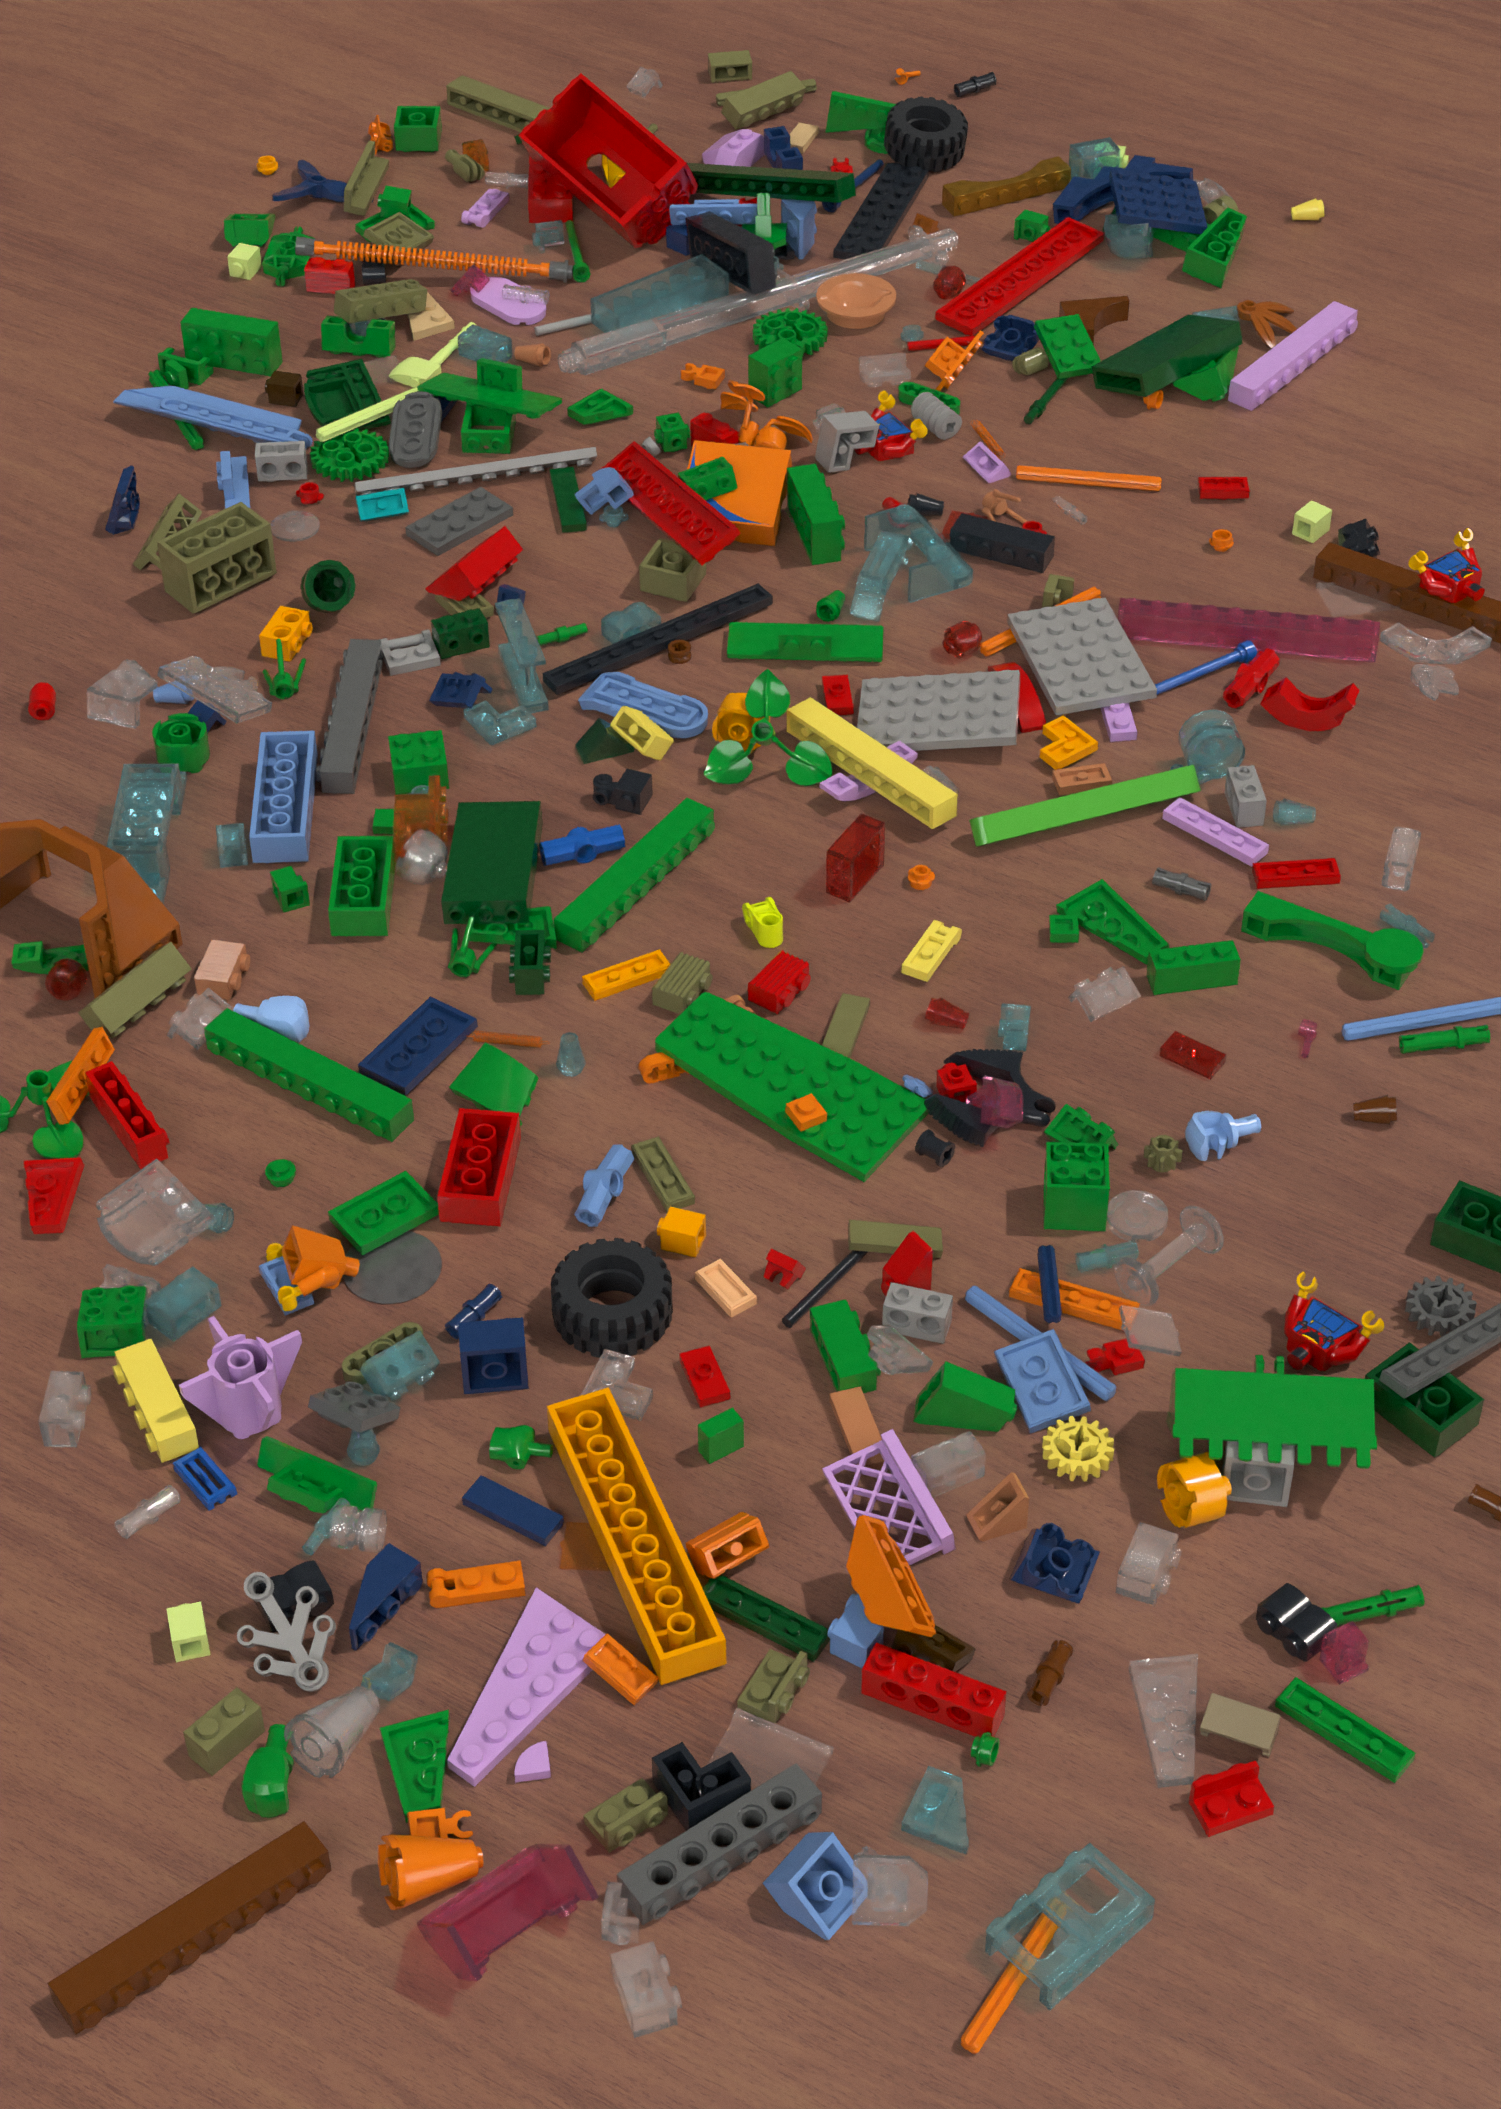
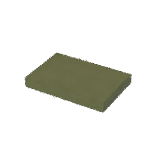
M401 212L365 229L363 237L376 244V246L382 245L383 250L384 245H388V250H390V246H394V251L396 246H400V251L402 247H405L406 252L408 247H411V252H413V248H417L418 251L420 248L422 249L431 244L434 239L431 233Z

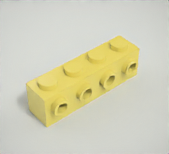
M152 1339L115 1351L117 1365L112 1366L114 1376L118 1384L124 1383L126 1387L123 1388V1393L128 1406H135L136 1408L134 1417L139 1429L145 1428L147 1431L144 1436L150 1452L156 1451L161 1462L164 1463L199 1448L195 1426Z

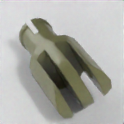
M449 149L446 152V161L453 165L454 172L466 182H473L476 179L481 180L484 177L483 167L467 154L460 155L455 149Z
M1036 347L1015 357L1012 367L1018 374L1032 375L1046 369L1050 361L1045 350Z

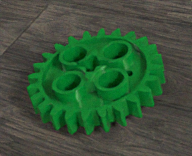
M786 308L785 312H782L780 309H777V313L769 311L768 316L761 315V319H756V324H753V340L755 345H759L760 350L784 338L802 348L803 357L804 353L812 355V350L819 351V347H824V342H827L828 327L825 321H821V316L815 317V313L807 314V310L799 312L798 308L794 311Z
M356 428L354 431H348L325 442L314 441V446L310 447L312 468L316 469L317 474L322 473L323 478L330 476L332 481L340 478V482H343L345 478H349V481L353 482L354 478L363 480L365 475L371 478L372 472L380 473L379 468H385V463H388L389 457L387 441H383L382 436L377 437L376 432L368 434V429L359 432V428Z

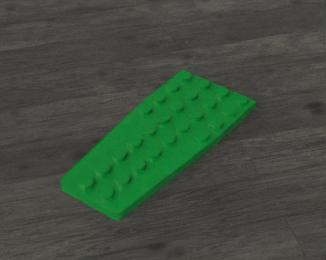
M704 992L695 999L655 1039L656 1052H662L674 1059V1064L790 1141L862 1182H865L929 1112L924 1105L926 1099L859 1062L709 992ZM812 1093L827 1112V1121L800 1132L785 1112L786 1103Z

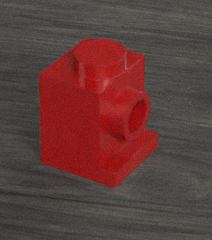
M948 1063L940 1070H937L936 1087L940 1095L973 1106L976 1105L977 1083L976 1080L972 1079L966 1064L957 1066L955 1063ZM963 1091L965 1094L954 1097V1093Z

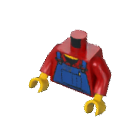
M883 390L878 395V400L881 404L871 414V417L879 425L875 447L854 449L858 455L868 452L877 461L901 458L913 454L914 444L917 442L916 438H923L928 432L926 426L919 418L911 423L910 429L890 411L884 412L886 409L894 407L895 399L892 394L888 395Z
M1466 528L1463 531V536L1460 531L1454 536L1453 541L1455 545L1462 547L1463 551L1457 548L1426 565L1424 564L1428 561V556L1422 550L1409 559V567L1419 571L1420 588L1426 590L1428 594L1438 596L1450 603H1457L1466 597L1479 601L1483 597L1485 589L1480 586L1482 570L1473 547L1470 548L1469 542L1473 538L1471 529Z
M1301 1272L1296 1280L1300 1288L1297 1295H1293L1285 1314L1284 1334L1288 1338L1286 1348L1290 1352L1287 1356L1288 1363L1296 1370H1301L1308 1363L1319 1371H1326L1332 1366L1356 1361L1371 1341L1370 1335L1383 1331L1384 1321L1379 1318L1374 1325H1369L1375 1317L1374 1312L1370 1310L1362 1316L1363 1328L1360 1324L1312 1296L1309 1300L1306 1299L1308 1294L1315 1292L1318 1283L1314 1276L1311 1285L1303 1286L1302 1282L1306 1274Z

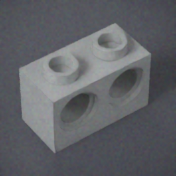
M305 441L256 443L255 461L258 481L274 482L277 480L298 481L307 479L308 465Z
M1255 766L1227 768L1224 793L1236 827L1263 826L1267 800Z
M891 1282L883 1304L882 1331L944 1344L952 1321L953 1295Z

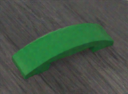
M42 941L14 944L11 964L15 969L51 975L89 971L84 945L45 949Z

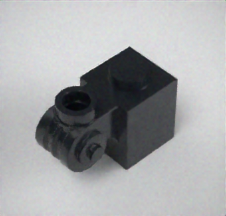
M627 768L618 782H613V778L609 774H599L593 779V800L599 805H606L608 803L615 805V809L641 815L653 795L652 774Z

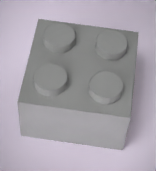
M1226 1441L1222 1476L1224 1475L1229 1479L1232 1492L1227 1496V1500L1287 1507L1295 1463V1445L1282 1444L1281 1463H1269L1267 1443H1252V1460L1245 1462L1238 1460V1442Z

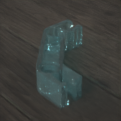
M887 531L880 532L858 576L850 614L854 615L855 618L880 622L886 593L900 565H908L909 558L905 557L906 550L911 549L913 541L907 535Z

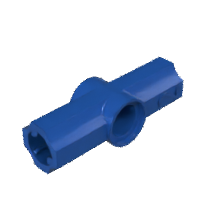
M620 824L589 831L584 827H577L572 829L567 837L540 842L539 852L544 866L573 859L583 864L594 860L599 853L625 847V838Z

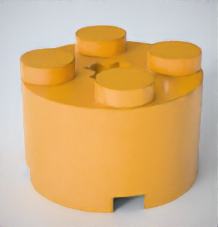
M729 693L718 708L712 725V734L716 742L717 740L719 742L725 740L739 742L745 752L750 744V739L753 738L752 726L762 718H753L749 715L745 706L747 693ZM756 743V744L754 745L752 751L755 750L756 748H759L761 745H759L758 743Z
M1209 1452L1193 1455L1192 1458H1182L1161 1465L1158 1470L1157 1487L1158 1489L1163 1488L1165 1499L1160 1501L1167 1517L1176 1527H1192L1225 1516L1227 1496L1231 1494L1232 1488L1229 1479L1221 1475L1214 1460L1209 1458Z

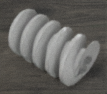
M921 393L912 403L911 414L913 418L921 419L926 428L938 438L949 439L960 430L962 425L961 416L947 405H944L932 393Z

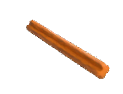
M1055 1900L1048 1903L962 2035L961 2046L972 2054L980 2051L1066 1918L1067 1908L1063 1904H1059Z

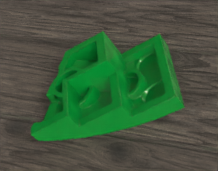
M485 1042L449 1088L455 1095L472 1101L480 1110L519 1113L520 1117L523 1107L529 1106L531 1093L535 1089L539 1078L523 1064Z

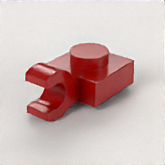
M1133 1337L1104 1343L1102 1349L1092 1348L1086 1352L1090 1361H1086L1085 1364L1098 1373L1111 1369L1114 1375L1144 1369L1145 1359Z

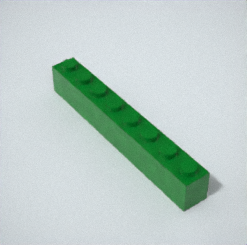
M685 798L554 918L556 941L581 953L591 944H594L607 929L613 927L615 922L624 913L629 912L638 900L645 897L652 887L661 882L667 873L674 867H677L690 852H693L706 837L713 833L715 829L714 809L690 798Z
M228 1008L204 1028L207 1049L213 1054L220 1055L232 1061L235 1065L242 1066L254 1072L257 1076L278 1084L282 1089H287L301 1096L306 1101H311L325 1108L328 1112L335 1113L352 1124H357L371 1131L376 1136H381L393 1142L414 1121L412 1099Z

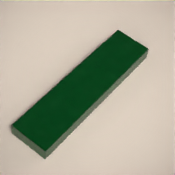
M574 467L549 469L562 533L586 531L587 523L583 506L575 496L579 488Z
M723 1575L714 1579L710 1578L702 1588L713 1611L797 1654L800 1651L807 1653V1659L815 1662L830 1641V1638L827 1636L828 1628Z

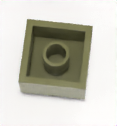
M659 538L639 565L640 591L687 602L706 575V563L701 566L674 541Z

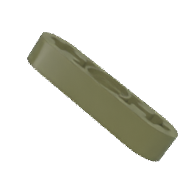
M414 1322L403 1323L347 1356L342 1362L345 1382H356L364 1385L419 1352L424 1346L422 1327ZM380 1350H389L392 1352V1354L386 1358H378L375 1356V1354Z

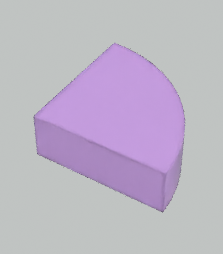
M547 1741L530 1746L520 1755L515 1765V1783L551 1778Z

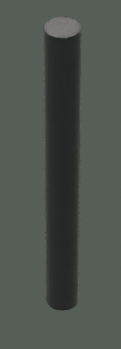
M852 1250L782 1318V1323L786 1327L791 1328L868 1252Z

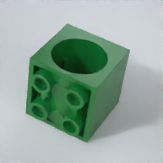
M1046 1142L1043 1179L1044 1229L1106 1231L1110 1192L1109 1145Z

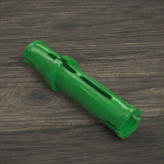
M1488 1025L1469 1028L1454 1026V1029L1400 1035L1399 1048L1402 1054L1451 1047L1464 1049V1046L1490 1043V1030H1488Z
M1415 1585L1392 1592L1389 1589L1381 1590L1379 1595L1352 1600L1326 1608L1322 1607V1609L1334 1619L1337 1626L1382 1615L1388 1618L1396 1615V1612L1424 1606L1425 1600L1421 1587ZM1400 1599L1398 1603L1377 1607V1604ZM1366 1607L1365 1611L1343 1615V1612Z

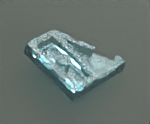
M928 1766L901 1822V1831L967 1855L969 1838L967 1837L962 1778Z

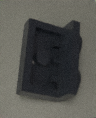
M1366 518L1355 523H1349L1343 528L1338 529L1339 546L1374 558L1380 555L1376 542L1379 540L1378 532L1375 526L1371 527Z

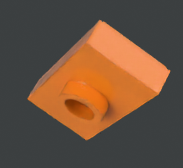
M608 1633L583 1657L584 1663L634 1706L658 1683L659 1677Z

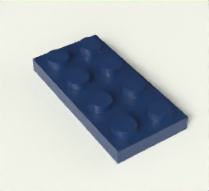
M430 996L358 1064L359 1073L406 1096L478 1027L477 1018Z

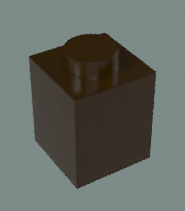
M274 371L265 383V392L268 393L269 403L296 407L304 395L301 374Z

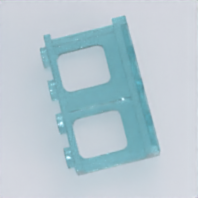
M1089 1843L1082 1850H1075L1070 1853L1059 1870L1055 1873H1047L1039 1882L1037 1889L1030 1895H1022L1014 1903L1012 1910L1003 1918H995L986 1929L985 1952L991 1956L998 1950L1040 1988L1039 2001L1051 2010L1153 1919L1155 1899ZM1091 1868L1097 1870L1119 1890V1893L1096 1913L1087 1912L1065 1892ZM1041 1912L1068 1935V1938L1044 1959L1036 1958L1013 1937Z

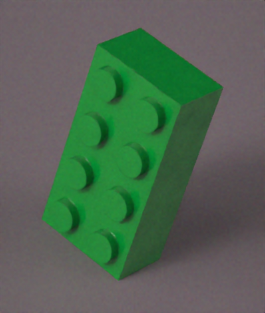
M191 307L180 322L185 358L199 362L203 357H208L210 361L206 366L271 376L283 362L277 321Z
M816 463L787 468V510L812 566L841 561V551L845 550V542L842 536V530H845V520L843 515H839L837 501L832 500L830 487H826L824 474L819 472Z
M338 836L328 907L331 936H388L396 868L394 836Z

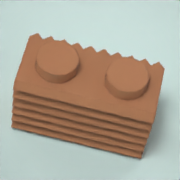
M211 939L202 963L200 962V966H198L194 976L196 991L199 997L204 996L211 999L214 997L215 999L220 998L221 1000L226 999L229 1001L234 990L238 991L240 989L241 975L243 971H248L250 967V955L246 952L245 944Z

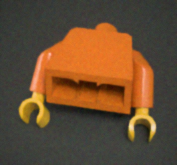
M297 1226L291 1227L283 1246L279 1243H272L266 1250L267 1262L283 1256L291 1284L298 1285L295 1288L283 1286L279 1289L278 1300L282 1304L284 1311L294 1310L298 1305L296 1297L302 1294L305 1297L319 1288L335 1289L339 1286L343 1275L356 1277L360 1266L359 1259L345 1256L340 1240Z

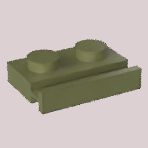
M480 594L472 599L466 596L461 601L435 595V601L451 615L477 608L481 609L485 618L494 614V606Z

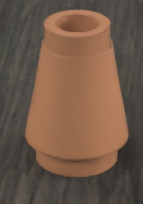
M539 343L517 346L514 355L516 360L542 367L549 363L551 351L548 346Z

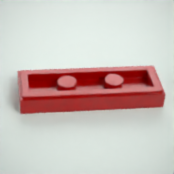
M1335 858L1253 863L1252 866L1257 889L1340 884L1341 880Z

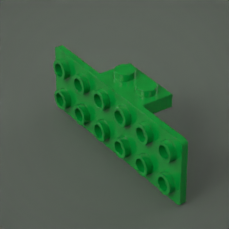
M484 358L477 360V379L441 373L417 386L418 391L428 392L433 397L442 396L446 397L449 401L460 400L465 401L468 405H483L490 410H506L508 414H524L527 418L531 419L540 418L542 414L552 411L556 406L562 404V398L523 390L522 366Z
M730 622L727 658L882 662L884 627L881 625Z

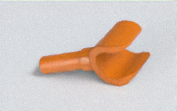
M898 68L896 73L901 77H896L895 81L899 85H903L909 77L920 76L921 72L919 70L905 72L902 68Z

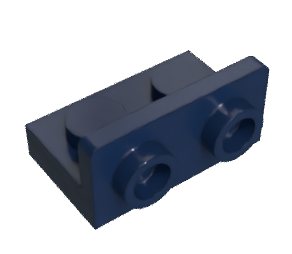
M458 672L453 674L442 673L429 701L435 706L471 709L478 693L491 694L493 688L485 683L486 679L475 673L471 675H463Z

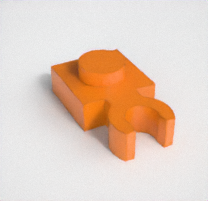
M686 363L685 370H681L682 380H694V385L703 386L707 389H717L725 378V369L704 364L699 368L694 364Z
M445 1808L407 1812L409 1835L448 1838L447 1834H452L459 1839L469 1838L473 1835V1831L463 1832L459 1830L457 1823L460 1818L471 1816V1812L461 1810L454 1813L451 1818H446Z

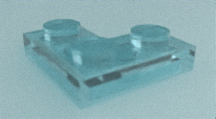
M483 701L473 705L471 709L466 708L463 710L464 718L490 745L500 743L537 727L536 718L523 705L499 714L487 701Z

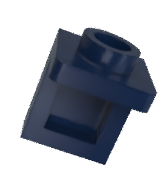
M197 700L188 712V714L197 716L200 722L203 723L204 721L207 732L216 721L222 725H225L227 722L220 715L222 710L212 702L206 705Z

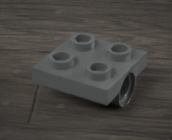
M345 1382L343 1385L327 1388L325 1391L310 1395L308 1408L318 1412L320 1417L342 1428L349 1427L359 1433L397 1420L401 1408L389 1402V1398L364 1390V1387L356 1382Z

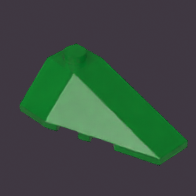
M1239 347L1173 382V385L1202 401L1211 399L1214 402L1223 399L1229 391L1230 380L1233 379Z

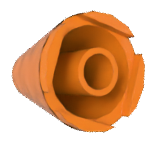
M389 1834L381 1837L386 1844L378 1846L381 1886L388 1885L391 1896H385V1900L392 1910L405 1908L477 1877L480 1868H483L484 1863L480 1846H475L472 1840Z

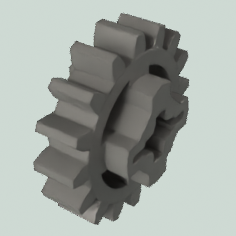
M1436 1276L1435 1281L1431 1282L1430 1279L1424 1277L1422 1284L1415 1282L1413 1289L1408 1290L1405 1312L1409 1313V1322L1418 1321L1416 1329L1421 1330L1425 1327L1428 1329V1335L1432 1336L1437 1331L1442 1337L1446 1335V1332H1451L1475 1317L1477 1303L1472 1300V1291L1463 1292L1465 1286L1463 1283L1457 1286L1453 1285V1278L1443 1282L1440 1276Z

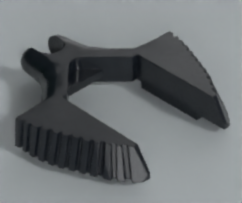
M982 1049L957 1051L947 1057L944 1063H955L957 1066L966 1064L972 1076L1003 1086L1006 1083L1014 1096L1010 1105L993 1109L991 1112L939 1094H934L924 1101V1105L929 1110L928 1114L933 1115L932 1118L934 1120H938V1123L943 1124V1127L948 1128L954 1135H958L957 1137L963 1138L962 1140L969 1141L971 1144L974 1143V1145L979 1144L980 1147H984L987 1139L997 1128L1019 1123L1038 1127L1047 1126L1050 1122V1117L1044 1112H1054L1056 1103L1050 1097L1034 1091L1025 1081L1021 1074L1023 1052L1018 1053L1012 1050L1000 1051V1049H996V1051L994 1049H990V1051L988 1049L984 1051Z

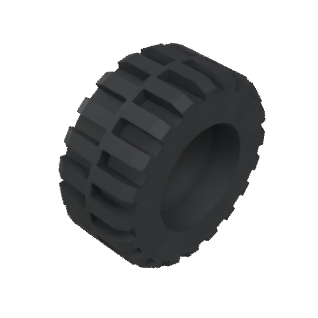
M923 96L915 99L912 97L907 98L905 101L902 100L894 105L887 115L884 147L892 160L899 162L900 165L918 166L934 172H940L942 169L947 170L955 166L963 158L968 133V122L960 109L957 110L955 105L948 104L945 100H936L934 97L924 98Z
M605 1238L597 1239L594 1244L587 1242L580 1245L578 1251L572 1250L565 1256V1261L561 1260L551 1278L552 1316L555 1328L562 1335V1339L569 1345L574 1343L576 1350L582 1353L588 1351L593 1357L601 1358L602 1355H607L610 1359L619 1358V1355L627 1354V1357L636 1355L637 1350L641 1348L643 1351L653 1345V1340L658 1341L665 1334V1330L670 1326L672 1320V1278L670 1271L667 1269V1264L661 1257H656V1252L647 1246L642 1248L639 1242L631 1240L628 1243L624 1242L623 1238H614V1241H606ZM606 1291H622L635 1296L630 1301L618 1305H602L589 1300L591 1297Z

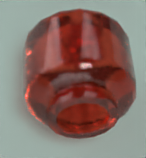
M957 266L943 267L933 281L934 291L939 298L944 300L957 297L966 285L964 272Z
M963 620L945 630L944 640L942 641L943 648L948 654H952L959 659L979 649L982 633L975 623Z
M69 958L60 959L54 963L46 976V989L51 996L58 1000H72L78 997L85 986L87 973L82 964L76 960Z

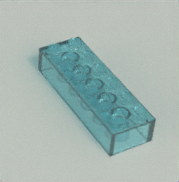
M703 254L591 298V323L617 343L625 341L628 338L643 334L650 329L662 326L667 322L682 318L684 315L699 311L706 306L728 298L729 273Z

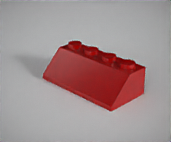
M503 526L468 552L425 589L428 593L441 595L457 601H461L466 596L472 599L518 561L516 556L523 548L508 528Z

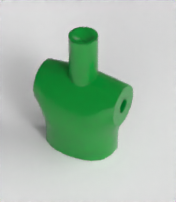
M527 1425L511 1428L496 1427L490 1441L489 1457L493 1460L505 1462L513 1469L521 1470L525 1468L530 1455L551 1458L553 1455V1445L534 1442L536 1432Z

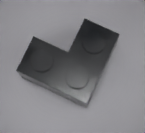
M681 1742L651 1758L653 1783L659 1792L663 1791L665 1793L669 1807L686 1831L751 1791V1778L733 1752L701 1768L685 1744Z

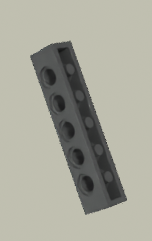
M795 1763L617 1873L618 1895L642 1925H645L652 1919L662 1918L676 1904L683 1900L694 1898L703 1887L713 1881L724 1879L732 1869L743 1862H751L762 1850L773 1843L779 1844L783 1842L791 1832L800 1826L813 1823L822 1813V1792L798 1764ZM777 1808H787V1809H786V1810H778ZM748 1826H757V1828H753V1829L747 1828V1827H748ZM720 1844L728 1845L727 1847H718ZM689 1863H697L698 1865H696V1866H689V1865H687V1864H689ZM658 1882H668V1884H665V1885H658V1884H656V1883H658Z

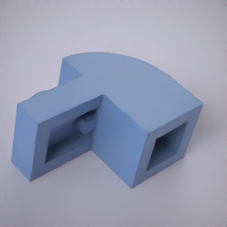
M612 467L603 468L593 473L594 480L575 494L576 499L590 515L607 502L616 509L634 495L629 484Z

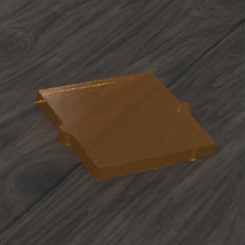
M566 1522L564 1541L560 1542V1547L563 1549L560 1569L610 1571L590 1524Z

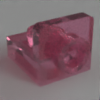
M473 264L450 291L455 296H458L462 290L467 292L472 287L479 293L490 279Z

